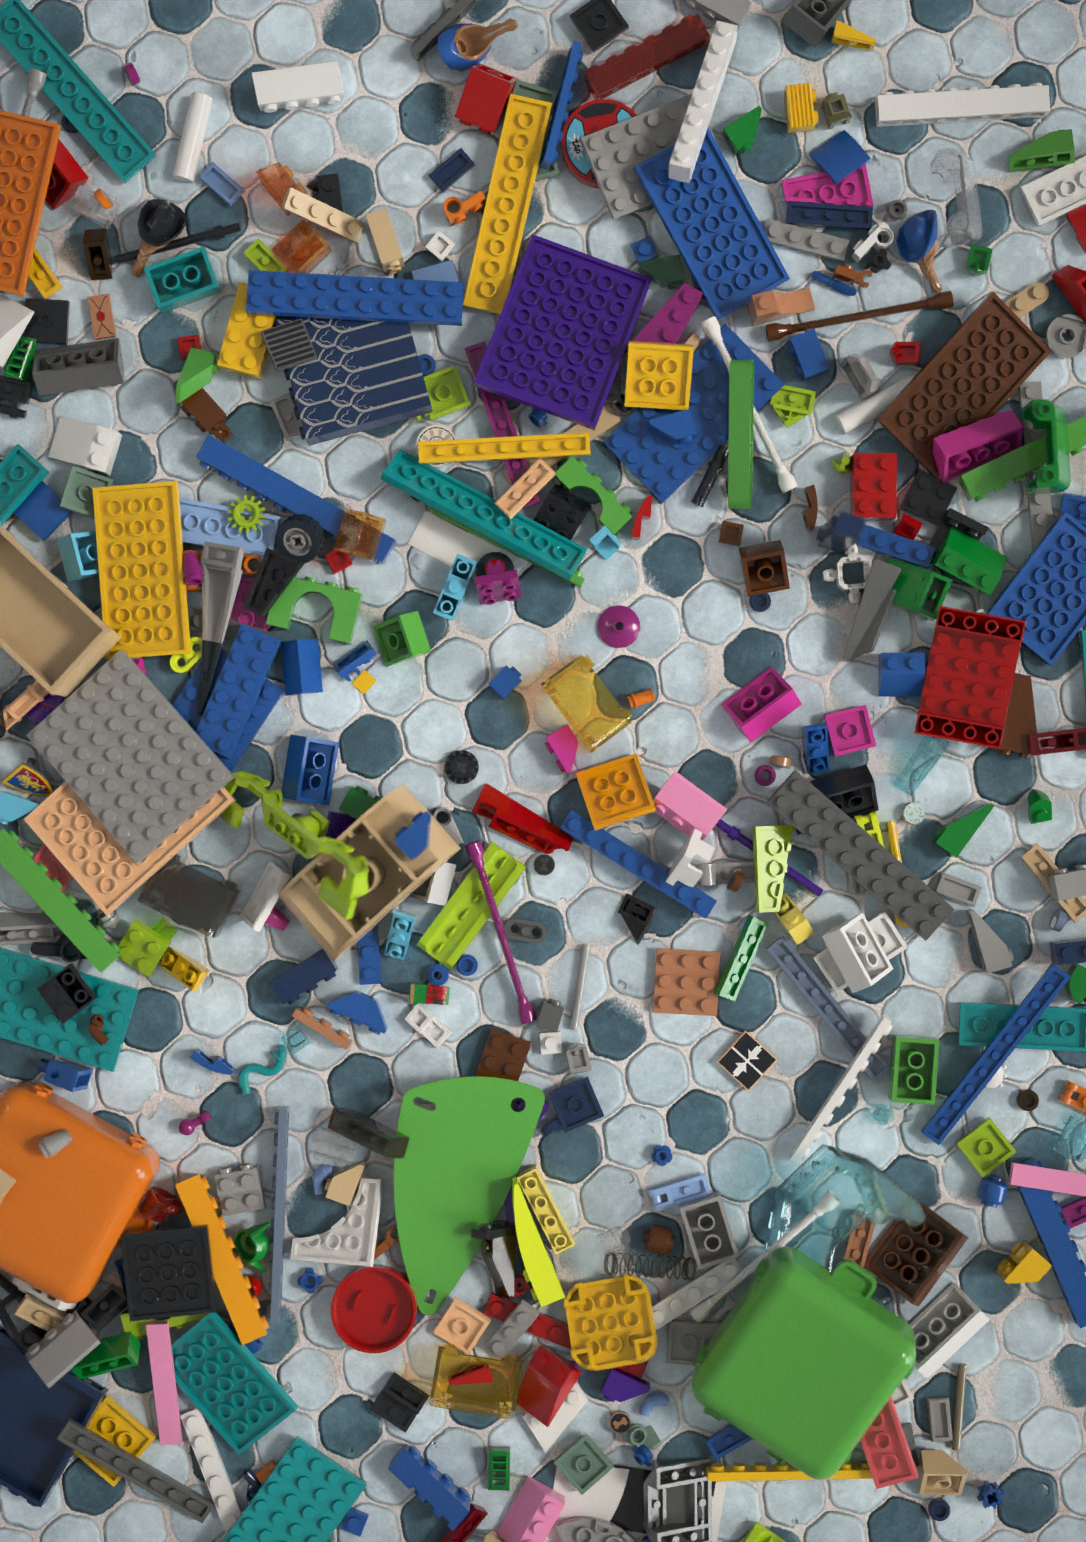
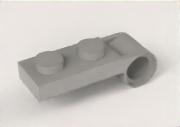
M754 861L696 864V868L703 872L697 882V886L728 884L736 870L745 874L743 883H755Z

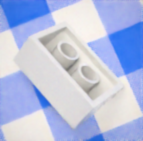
M863 913L836 926L822 936L852 993L872 986L893 970Z

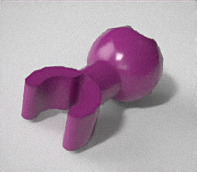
M206 1111L192 1120L183 1119L179 1124V1132L183 1135H191L195 1127L211 1119L209 1112Z

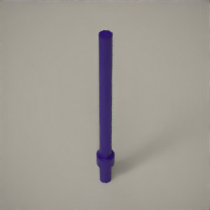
M721 819L717 822L715 826L727 833V837L733 841L737 840L753 851V841L740 833V829L734 825L731 827ZM790 866L787 867L786 875L818 897L822 894V888Z

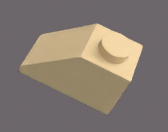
M361 1161L335 1173L332 1179L328 1178L324 1188L325 1191H328L326 1198L350 1206L366 1162Z

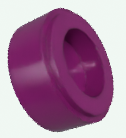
M132 63L123 65L132 86L140 83V78Z

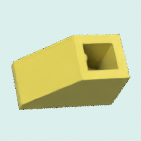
M787 893L782 895L779 912H774V914L794 942L799 945L815 932Z

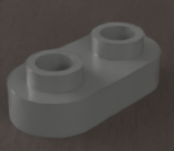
M520 918L509 919L504 927L508 938L530 943L542 942L547 934L546 927L541 922ZM518 925L519 931L512 932L511 926ZM534 928H538L540 930V934L538 936H534L532 934V930Z

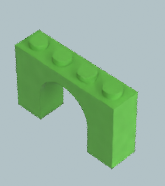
M295 576L269 610L266 624L289 630L297 602L307 594L318 593L328 597L334 608V618L329 639L351 645L363 595L358 593L359 589L346 586L345 590L337 588L338 584L326 581L325 585L317 583L315 578L305 576L304 580Z

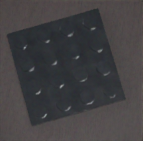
M208 1224L121 1234L130 1322L217 1312Z

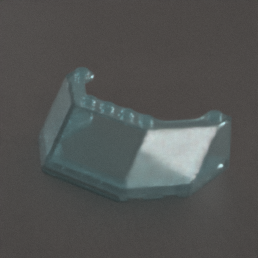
M822 1144L775 1189L773 1199H776L775 1211L771 1212L768 1228L771 1229L770 1240L766 1241L765 1250L772 1244L774 1245L778 1239L782 1238L786 1232L790 1231L794 1225L808 1215L818 1204L820 1198L829 1190L835 1193L841 1203L832 1211L815 1218L813 1222L800 1233L798 1232L792 1240L783 1246L798 1249L829 1271L832 1269L835 1248L868 1218L874 1224H885L890 1219L906 1220L911 1226H918L926 1219V1216L917 1197L867 1158Z

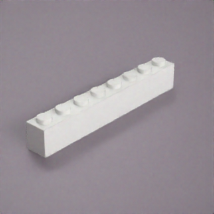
M721 21L716 22L669 162L670 179L690 183L736 44L738 25Z
M1033 83L1027 87H1021L1020 84L1009 85L1008 88H1000L997 85L989 86L987 89L968 87L957 91L956 88H948L943 92H936L934 89L924 90L923 93H914L911 90L904 91L901 94L883 92L875 100L876 127L1046 117L1050 112L1049 85L1042 86V83Z

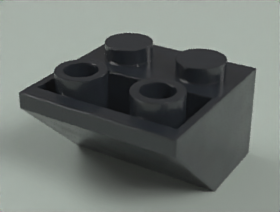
M73 963L37 988L62 1024L71 1020L98 998Z

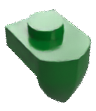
M972 244L966 267L968 272L975 277L987 273L993 248Z
M1032 789L1028 795V813L1031 824L1052 820V803L1044 792L1037 789Z

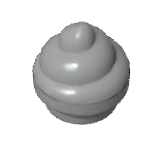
M116 910L110 915H105L103 911L98 913V924L102 928H117L118 913Z

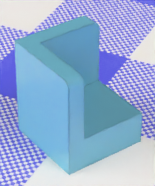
M606 526L601 528L589 540V543L605 560H608L622 546V543Z

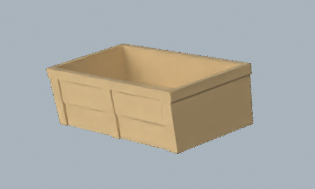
M0 525V646L50 694L67 697L117 643L121 636L98 618L68 589L64 582L48 571L15 540V536Z

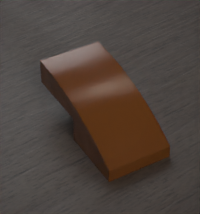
M815 485L804 489L809 509L802 511L807 533L814 530L817 519L818 503Z

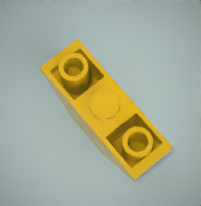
M172 947L168 948L159 966L194 992L201 988L210 971L198 961Z

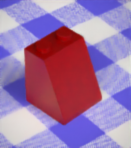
M481 63L472 66L455 117L460 119L459 122L466 126H471V124L478 126L479 131L483 133H495L499 129L508 106L510 94L513 93L518 78Z

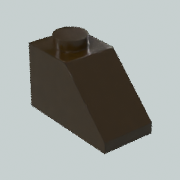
M106 228L85 230L83 247L91 280L112 279L111 251Z

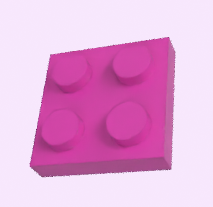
M866 705L824 715L834 757L876 746Z

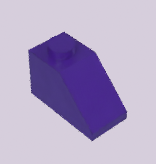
M611 1368L608 1370L600 1389L601 1394H603L606 1400L623 1402L649 1392L651 1387L650 1382L617 1368Z

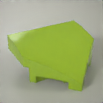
M784 385L771 398L770 406L786 428H789L812 413L816 391Z

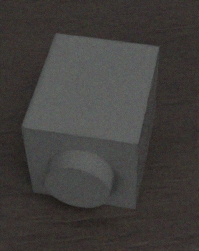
M549 998L548 1001L543 1000L536 1027L558 1032L564 1011V1006L560 1005L561 1001Z

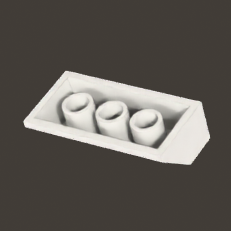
M338 61L252 73L260 111L266 113L275 112L279 108L294 110L302 105L315 107L319 103L337 104L340 100H345Z
M955 1282L909 1324L915 1335L916 1359L914 1366L927 1379L989 1321L987 1316Z

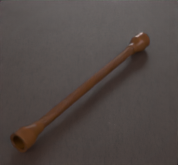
M945 291L926 298L925 301L920 300L901 305L898 304V306L882 307V309L866 310V312L850 313V315L845 314L839 315V317L823 318V320L807 321V323L765 325L768 342L780 340L786 335L799 332V330L815 329V327H826L882 315L903 313L909 310H919L925 307L928 309L953 308V295L951 291Z

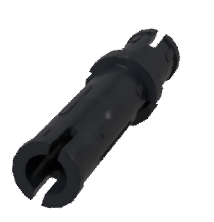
M719 444L691 500L696 505L699 497H701L697 505L701 508L704 507L719 473L724 470L723 465L729 453V448L727 447L723 455L721 454L725 447L724 445Z

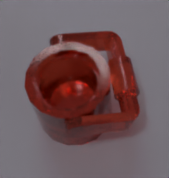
M152 1186L146 1192V1198L140 1208V1213L152 1221L164 1223L169 1213L179 1215L183 1210V1206L176 1195L162 1188Z

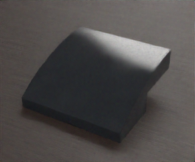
M393 1372L371 1405L370 1410L406 1433L430 1395Z

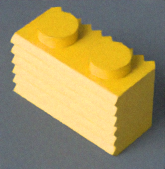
M811 83L786 85L784 88L787 132L813 131L815 124H818V111H814L813 103H816V90H812Z

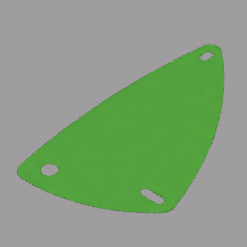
M458 1077L423 1084L408 1090L404 1094L398 1121L394 1156L395 1214L406 1273L415 1293L418 1308L422 1314L433 1315L439 1310L479 1249L482 1239L472 1238L471 1229L480 1227L481 1223L493 1224L512 1186V1178L516 1177L525 1157L545 1103V1095L538 1087L496 1077ZM416 1097H420L434 1103L436 1108L433 1111L415 1105L413 1100ZM515 1098L524 1099L526 1103L524 1110L520 1112L513 1111L511 1108L512 1100ZM434 1289L436 1296L433 1303L425 1302L424 1300L429 1290Z

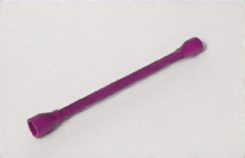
M481 841L466 844L464 846L467 855L477 869L481 885H483L482 888L485 898H487L489 911H491V916H493L492 919L495 929H497L498 939L501 942L500 945L505 955V960H507L506 963L509 973H511L513 986H515L521 1024L537 1020L534 1008L528 1002L527 996L524 995L522 983L515 967L516 964H514L512 952L510 951V946H508V939L506 938V933H504L502 920H500V915H498V908L496 907V902H494L495 899L492 889H490L491 886L486 876L487 873L484 871V850Z

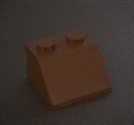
M781 540L739 548L747 596L790 589L785 553Z

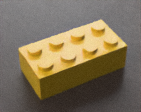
M239 282L217 366L220 370L262 380L269 353L261 331L276 327L275 320H278L279 316L246 314L248 284Z

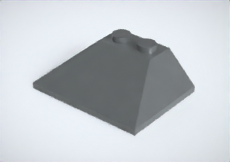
M711 1458L653 1468L643 1483L644 1528L650 1542H712V1481H708L705 1475V1466H711Z

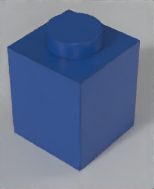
M506 665L489 685L505 699L522 682L519 678L522 674L515 667L509 668Z

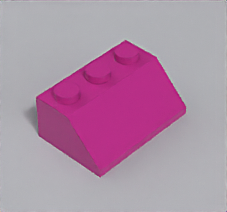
M772 666L721 704L750 743L802 705L793 688Z

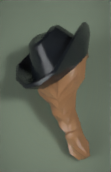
M159 198L148 200L140 211L137 224L141 244L137 260L132 266V273L135 277H140L143 274L145 264L150 255L156 250L166 247L172 240L177 238L187 224V215L180 207L169 201Z

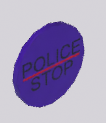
M50 693L46 695L42 702L37 703L27 712L29 720L35 724L42 722L64 702V696L52 695Z

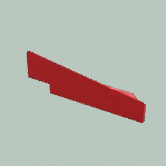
M489 784L484 785L472 810V813L492 819L488 827L544 854H551L555 849L569 851L574 839L573 836Z

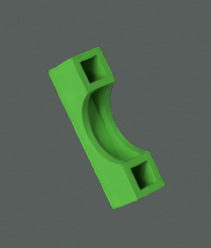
M571 456L555 472L554 477L568 491L587 489L593 492L599 498L602 506L599 523L603 527L606 526L615 536L632 519L630 515L631 509L625 503L620 505L615 499L617 495L610 488L605 489L600 484L602 480L594 472L590 474L585 469L587 465L579 457L575 459Z

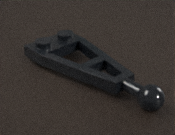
M0 1273V1286L9 1293L3 1300L0 1299V1320L11 1341L25 1357L28 1349L33 1344L39 1343L45 1337L47 1331L31 1323L18 1333L5 1306L14 1299L20 1303L25 1294Z

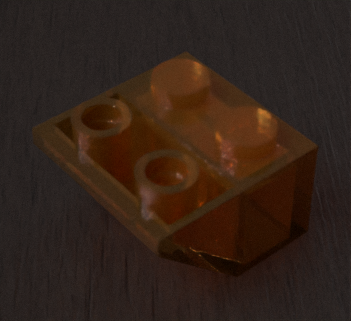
M304 220L300 221L272 248L277 256L294 273H310L332 252L330 245Z
M345 509L333 550L374 563L387 523L386 519L365 512Z

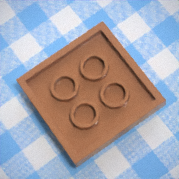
M656 948L653 1012L717 1016L718 995L714 992L719 983L721 952Z

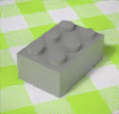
M719 1191L679 1205L698 1270L739 1258Z

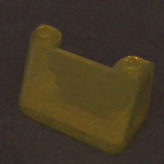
M581 654L540 683V686L550 696V699L578 734L579 738L583 740L590 753H592L632 723L630 718L633 716L626 706L622 708L592 669L594 663L588 655L583 657Z
M443 1344V1346L438 1347L429 1405L437 1408L513 1419L516 1412L523 1360L519 1359V1356L511 1354L506 1355V1358L501 1360L459 1353L454 1345ZM488 1363L494 1380L492 1383L449 1385L448 1376Z

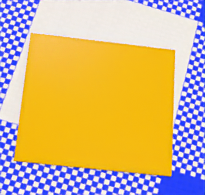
M363 670L352 684L365 694L377 680L366 670Z

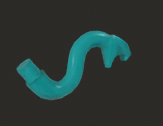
M283 1044L277 1046L279 1048L277 1053L270 1052L276 1059L273 1067L252 1063L241 1069L238 1075V1085L241 1088L242 1095L251 1093L248 1080L249 1073L257 1072L265 1076H272L282 1070L286 1060V1049Z

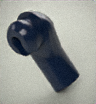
M248 1468L243 1472L242 1477L248 1482L246 1498L250 1501L262 1484L255 1476V1473Z

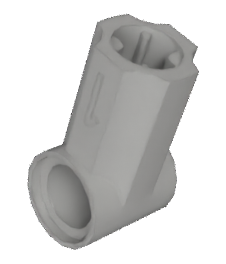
M446 807L437 808L433 813V817L436 819V815L440 811H445L449 815L448 820L444 823L438 820L437 822L458 845L464 843L450 810Z

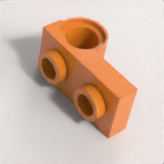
M479 191L464 202H461L459 198L454 196L447 198L444 201L443 208L446 220L450 226L453 224L459 225L467 219L466 216L472 212L475 214L485 207L486 197L482 191ZM450 205H457L459 207V210L455 213H451L447 209Z

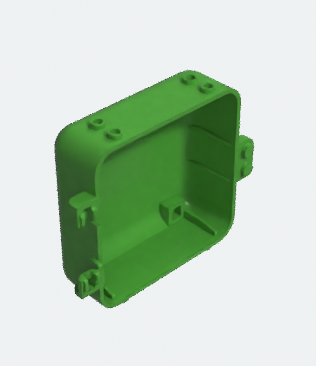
M781 1247L774 1250L767 1259L763 1258L759 1262L754 1272L756 1273L732 1310L708 1344L703 1343L699 1348L694 1362L692 1391L695 1398L705 1406L703 1409L705 1414H709L718 1421L723 1418L767 1448L766 1453L779 1461V1464L783 1466L788 1462L807 1476L817 1480H824L836 1474L842 1464H846L849 1461L852 1450L904 1378L907 1379L911 1375L916 1359L915 1335L913 1329L906 1321L870 1298L876 1290V1278L872 1273L854 1261L842 1260L831 1272L798 1249Z

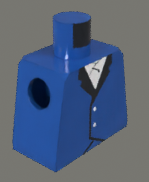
M63 1058L51 1059L50 1061L41 1059L38 1064V1071L45 1073L44 1080L70 1092L87 1089L93 1069Z

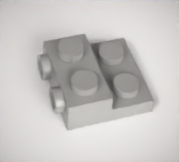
M252 1163L240 1165V1169L234 1170L231 1167L219 1169V1172L214 1175L223 1216L266 1208L259 1165L253 1166Z

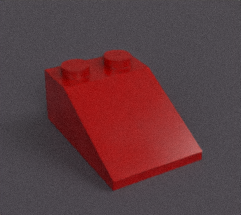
M539 1346L527 1366L515 1402L546 1427H549L582 1371L551 1347Z

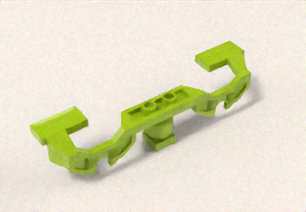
M244 771L232 773L235 777L224 787L231 795H233L238 786H241L261 799L264 823L267 828L306 859L313 858L323 852L332 855L346 866L347 874L340 885L330 877L322 878L318 897L346 920L351 919L357 902L355 897L365 895L369 891L366 857L364 855L358 857L351 856L348 853L354 851L352 846L326 837L330 821L316 810L309 812V815L294 819L282 810V791L280 789L272 791L264 788L270 786L268 780ZM234 801L219 817L234 829L239 828L244 808Z

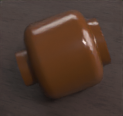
M652 1225L650 1230L645 1229L642 1238L647 1251L662 1256L667 1252H671L675 1240L671 1229L659 1225Z

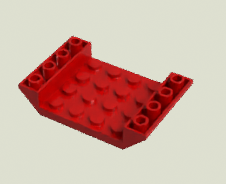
M939 606L914 733L1001 749L1004 725L1026 621Z

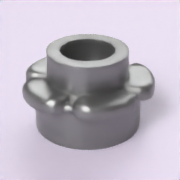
M893 200L886 208V213L889 214V218L893 221L903 220L907 215V206L902 201Z

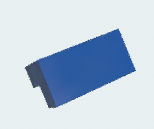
M318 639L281 642L285 696L323 692Z

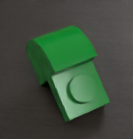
M1073 963L1067 972L1071 978L1065 984V989L1073 1001L1081 1004L1084 997V1002H1086V968Z

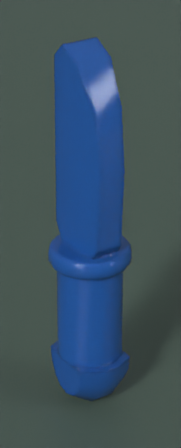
M813 271L811 275L815 281L817 280L847 296L857 294V289L834 280V278L820 273V271Z

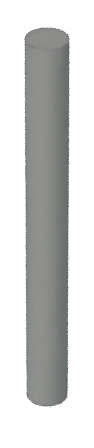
M582 944L569 1028L571 1030H578L590 945Z

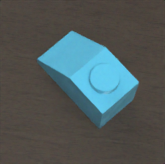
M0 791V823L16 822L29 815L41 803L9 792Z

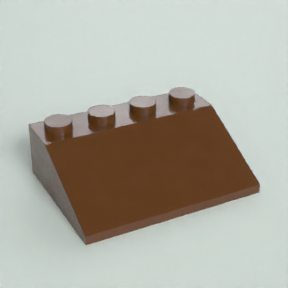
M912 1195L866 1258L865 1267L911 1304L919 1307L969 1237Z

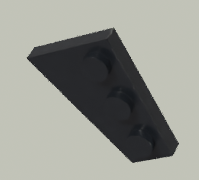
M266 548L244 608L266 616L305 563Z

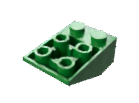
M888 558V564L902 569L892 586V589L897 590L892 605L930 621L936 620L939 606H942L952 579L927 569Z

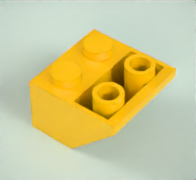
M1023 1240L1012 1248V1254L1007 1259L1004 1258L998 1264L996 1273L1007 1284L1038 1282L1052 1265Z

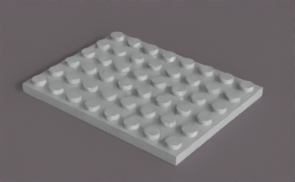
M123 649L117 652L26 735L138 864L235 777Z

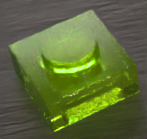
M163 917L152 928V930L169 941L178 932Z

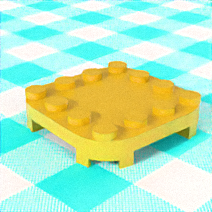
M624 1275L587 1283L581 1282L575 1284L568 1292L566 1299H564V1308L566 1309L572 1350L570 1352L572 1358L579 1366L589 1371H600L640 1364L648 1361L655 1355L657 1332L651 1295L648 1287L641 1279L633 1275Z

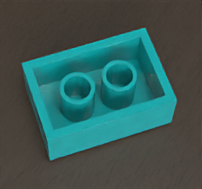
M204 246L144 268L157 307L162 314L222 292L209 254Z

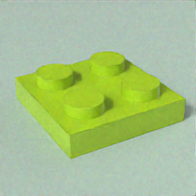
M456 365L424 377L433 412L428 413L431 421L471 406Z
M135 919L118 945L121 948L119 951L122 955L120 959L147 977H150L171 944V941Z
M990 1117L956 1142L957 1146L982 1178L1016 1153V1150Z

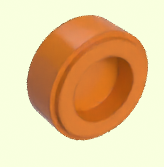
M101 188L94 192L95 198L105 210L113 206V203Z

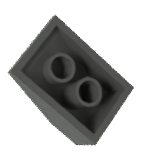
M796 0L782 22L815 48L852 0Z

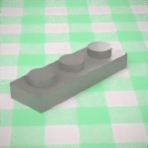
M522 1299L486 1341L485 1348L502 1359L539 1316L540 1311Z

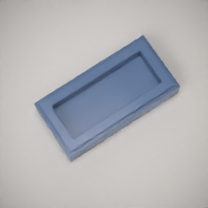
M214 162L198 177L230 207L245 193V190Z

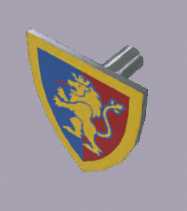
M28 758L26 764L23 762L2 780V783L31 795L50 796L54 792L48 779L34 769L36 762L34 758Z

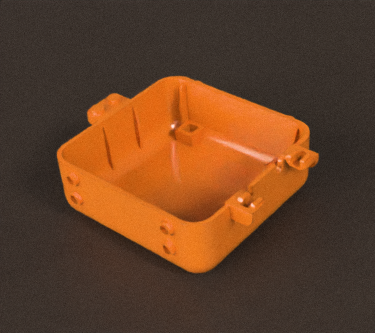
M31 1081L18 1082L0 1094V1169L16 1180V1183L3 1198V1202L0 1204V1269L50 1295L49 1298L58 1299L64 1303H77L86 1298L98 1284L117 1247L122 1248V1233L150 1231L152 1229L154 1217L150 1212L139 1206L159 1171L160 1158L157 1151L146 1143L147 1139L143 1136L125 1132L53 1093V1089L50 1086L41 1082L37 1084ZM67 1129L73 1141L69 1142L68 1145L53 1157L49 1156L46 1158L38 1142L42 1141L43 1137Z

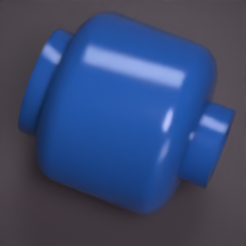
M990 1174V1178L984 1177L981 1179L977 1192L978 1198L981 1199L980 1203L997 1208V1205L1004 1203L1008 1186L1002 1182V1177Z

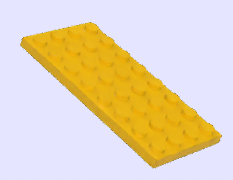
M178 481L92 488L102 619L105 624L121 636L117 643L106 653L105 658L111 659L121 649L130 658L191 654L186 581L183 580L184 553Z

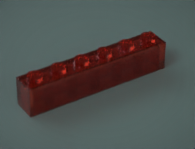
M699 14L694 16L688 15L680 21L681 23L665 27L662 33L657 36L650 35L643 40L642 44L638 46L631 45L624 50L623 54L619 56L612 55L605 60L606 63L600 66L594 65L587 69L584 81L594 99H604L708 44L710 35Z

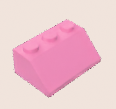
M676 771L668 778L653 798L656 808L655 814L665 818L673 827L680 829L688 837L694 829L701 831L700 839L702 841L727 810Z
M527 1476L501 1522L497 1533L506 1542H544L565 1505V1496Z

